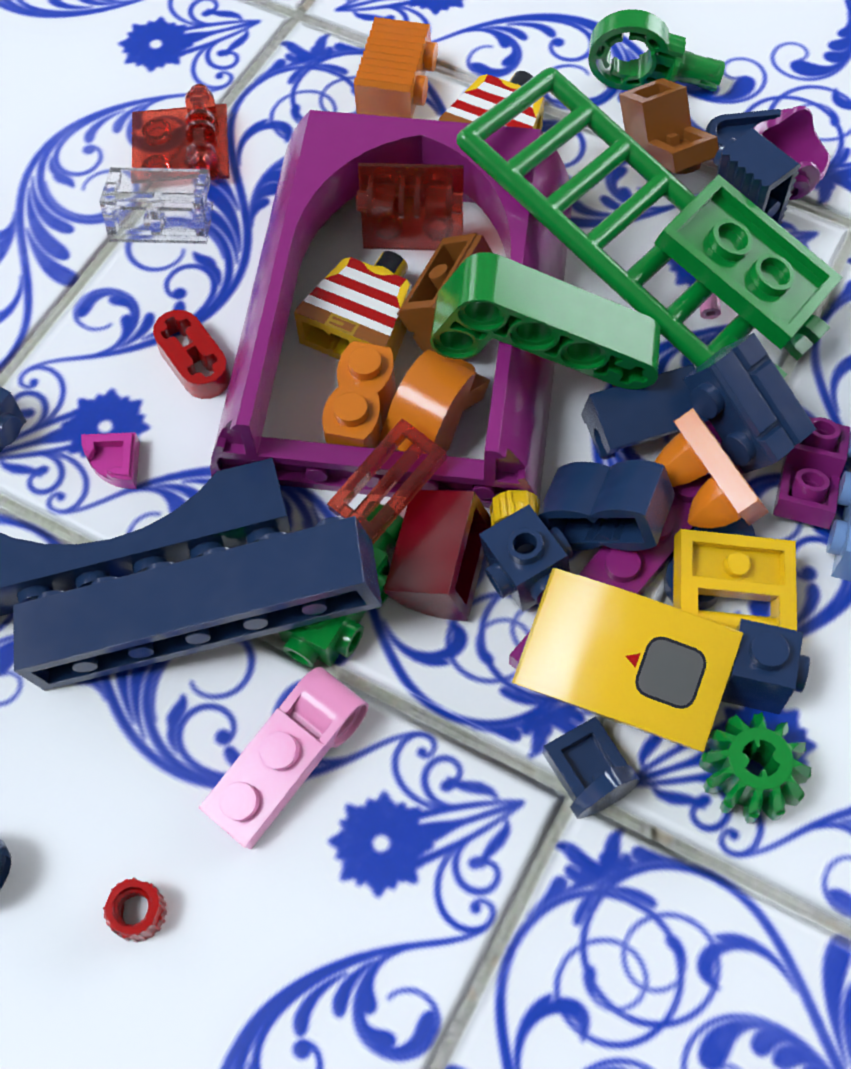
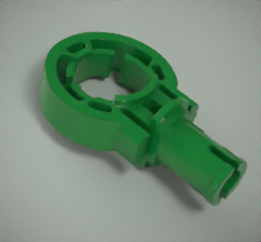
M627 9L609 14L597 23L590 37L588 61L593 75L603 84L619 90H631L664 78L672 82L679 81L714 92L717 90V85L721 83L725 62L686 51L685 37L669 33V28L664 21L656 15L643 10ZM629 32V40L641 41L648 48L646 52L639 55L638 59L622 61L614 57L610 63V49L615 43L623 41L624 33Z

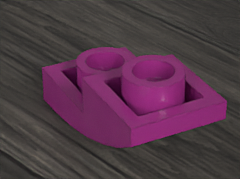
M809 417L816 430L801 443L795 445V448L784 456L773 515L830 529L836 515L840 476L847 461L850 427L836 424L827 418Z

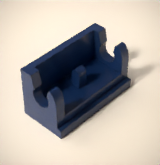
M694 365L658 374L656 382L647 388L625 389L616 386L589 394L581 416L584 424L586 423L599 457L604 458L618 452L619 449L680 432L674 421L693 408L690 401L691 392L684 383L683 378L695 369ZM697 412V414L702 418L706 425L711 424L708 418L701 416Z

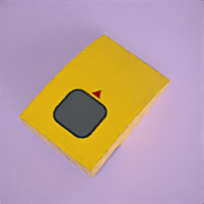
M553 568L512 683L677 745L704 752L743 632L636 593Z

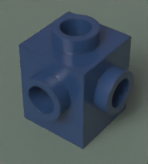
M529 504L479 534L486 561L490 565L485 568L489 581L502 599L511 595L522 612L536 604H540L553 568L570 572L568 559L573 557V551L567 539L557 527L548 530Z

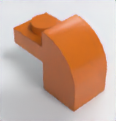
M428 349L413 363L400 383L390 405L379 441L399 451L442 455L450 449L462 412L484 399L490 380L477 374L475 367L467 361L446 358Z

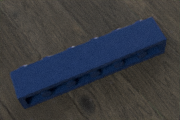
M356 516L348 518L330 517L321 520L314 527L291 533H269L262 536L256 542L233 548H212L205 551L202 556L176 563H154L145 571L122 577H101L94 580L91 585L69 591L54 590L44 592L37 599L13 605L14 672L45 691L382 607L373 542Z

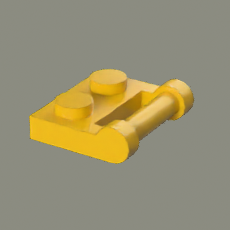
M680 529L674 535L673 607L735 630L740 620L745 619L797 631L796 541ZM698 595L771 602L770 617L698 610Z

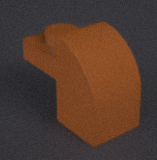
M660 78L619 94L625 132L670 173L688 174L700 169L701 163L715 157L719 150L717 136L691 126L686 86Z

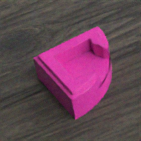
M136 432L81 435L84 454L93 471L101 479L120 488L136 489L140 441Z

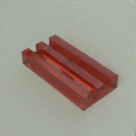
M401 418L327 503L328 508L337 516L344 518L356 516L374 544L446 461L447 452ZM406 438L412 442L411 446L381 478L357 508L353 510L348 506ZM423 452L427 453L428 456L370 522L367 521L366 518L421 454Z

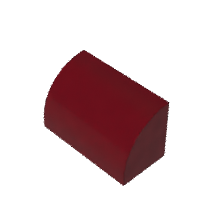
M411 490L383 590L389 597L401 605L422 614L448 620L468 621L484 558V550L479 534L491 527L490 515L475 491Z

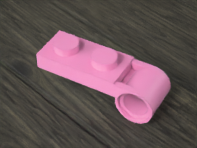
M322 667L314 668L301 679L281 706L275 710L202 802L199 809L244 848L252 849L329 749L342 745L356 731L368 711V703Z

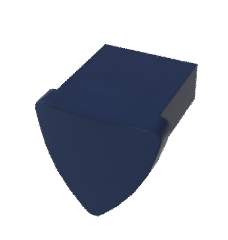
M596 716L543 746L542 754L573 801L570 808L577 819L591 816L613 805L629 794L641 781L634 768L627 764Z

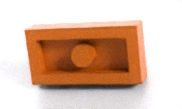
M693 408L674 421L680 433L663 448L655 460L656 463L665 465L672 487L690 483L707 473H710L712 476L700 487L692 500L687 520L690 526L717 528L727 526L741 518L750 526L769 513L728 454L722 449L721 444Z

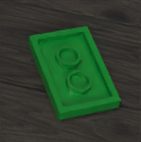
M719 174L663 229L654 242L656 246L780 350L791 340L843 278Z

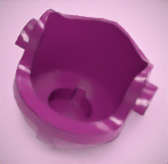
M806 106L781 110L780 117L763 121L754 126L753 129L801 164V167L798 169L799 173L795 177L796 182L793 184L794 188L790 192L792 195L789 200L800 199L813 191L825 176L831 157L815 131L811 110Z

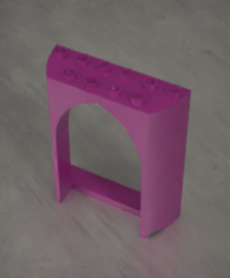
M310 110L301 119L292 133L285 152L211 456V477L220 470L273 458L279 485L402 499H409L411 490L475 491L485 508H490L494 496L508 490H526L534 493L540 499L555 362L499 341L484 460L262 437L302 260L319 229L342 205L356 195L370 193L476 203L487 215L498 232L504 246L506 258L564 281L567 247L457 145V134L470 123ZM503 126L484 141L508 161L541 136L543 132L540 129ZM557 150L523 176L546 198L569 180L565 165ZM572 205L563 212L570 220Z

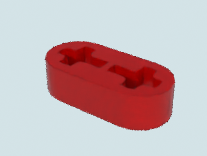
M172 310L160 316L153 326V335L161 356L184 388L192 396L200 399H211L222 394L230 382L227 360L222 350L198 318L185 310ZM179 332L182 336H187L189 344L183 347L179 340L174 336L171 337V335ZM201 361L206 370L209 372L213 371L214 373L205 377L201 372H196L194 364Z

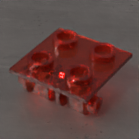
M195 84L185 95L186 107L132 112V187L230 179L227 104H215L212 92L203 84Z
M358 163L359 190H357L356 208L357 212H361L363 249L436 251L443 238L463 235L464 165Z

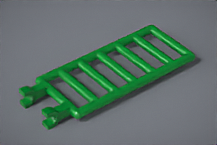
M553 67L544 69L457 134V145L464 153L635 311L656 320L661 326L660 334L696 367L705 363L707 359L720 349L748 336L755 329L738 314L706 345L683 322L713 294L708 288L696 280L666 308L643 285L672 259L655 245L631 268L625 271L603 250L605 246L663 196L681 212L696 195L557 69ZM549 92L571 111V113L508 161L484 141ZM584 128H590L609 148L547 198L523 177ZM626 161L648 182L588 234H585L563 212ZM812 314L784 348L798 361L831 327L824 320ZM775 364L783 378H785L787 373Z

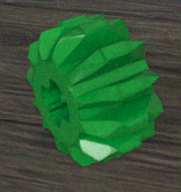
M763 712L755 714L749 726L739 716L735 715L728 719L725 725L726 732L716 729L710 733L707 744L711 751L702 754L699 766L701 769L712 774L703 785L705 793L714 794L723 791L726 795L720 805L722 813L731 812L735 805L739 804L743 806V816L747 823H754L758 819L761 810L772 821H776L785 814V804L797 806L803 799L805 794L799 784L807 782L811 777L812 768L797 761L806 751V742L787 743L784 739L789 731L788 722L778 724L774 731L767 729ZM751 760L758 762L763 767L758 776L746 769Z

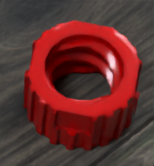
M135 877L125 879L117 883L114 888H111L107 902L103 907L104 919L107 921L106 924L111 928V931L128 942L129 940L137 943L140 940L146 941L147 938L155 936L154 934L161 930V925L166 921L164 918L167 915L165 908L167 905L163 899L164 897L152 883L142 882ZM131 897H145L148 901V910L144 919L134 925L127 924L123 917L125 901Z

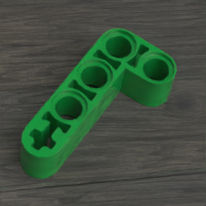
M479 252L467 257L439 290L430 343L431 347L444 357L467 359L477 355L493 338L617 387L642 389L653 385L658 379L661 326L656 320L645 314L504 256L490 252Z

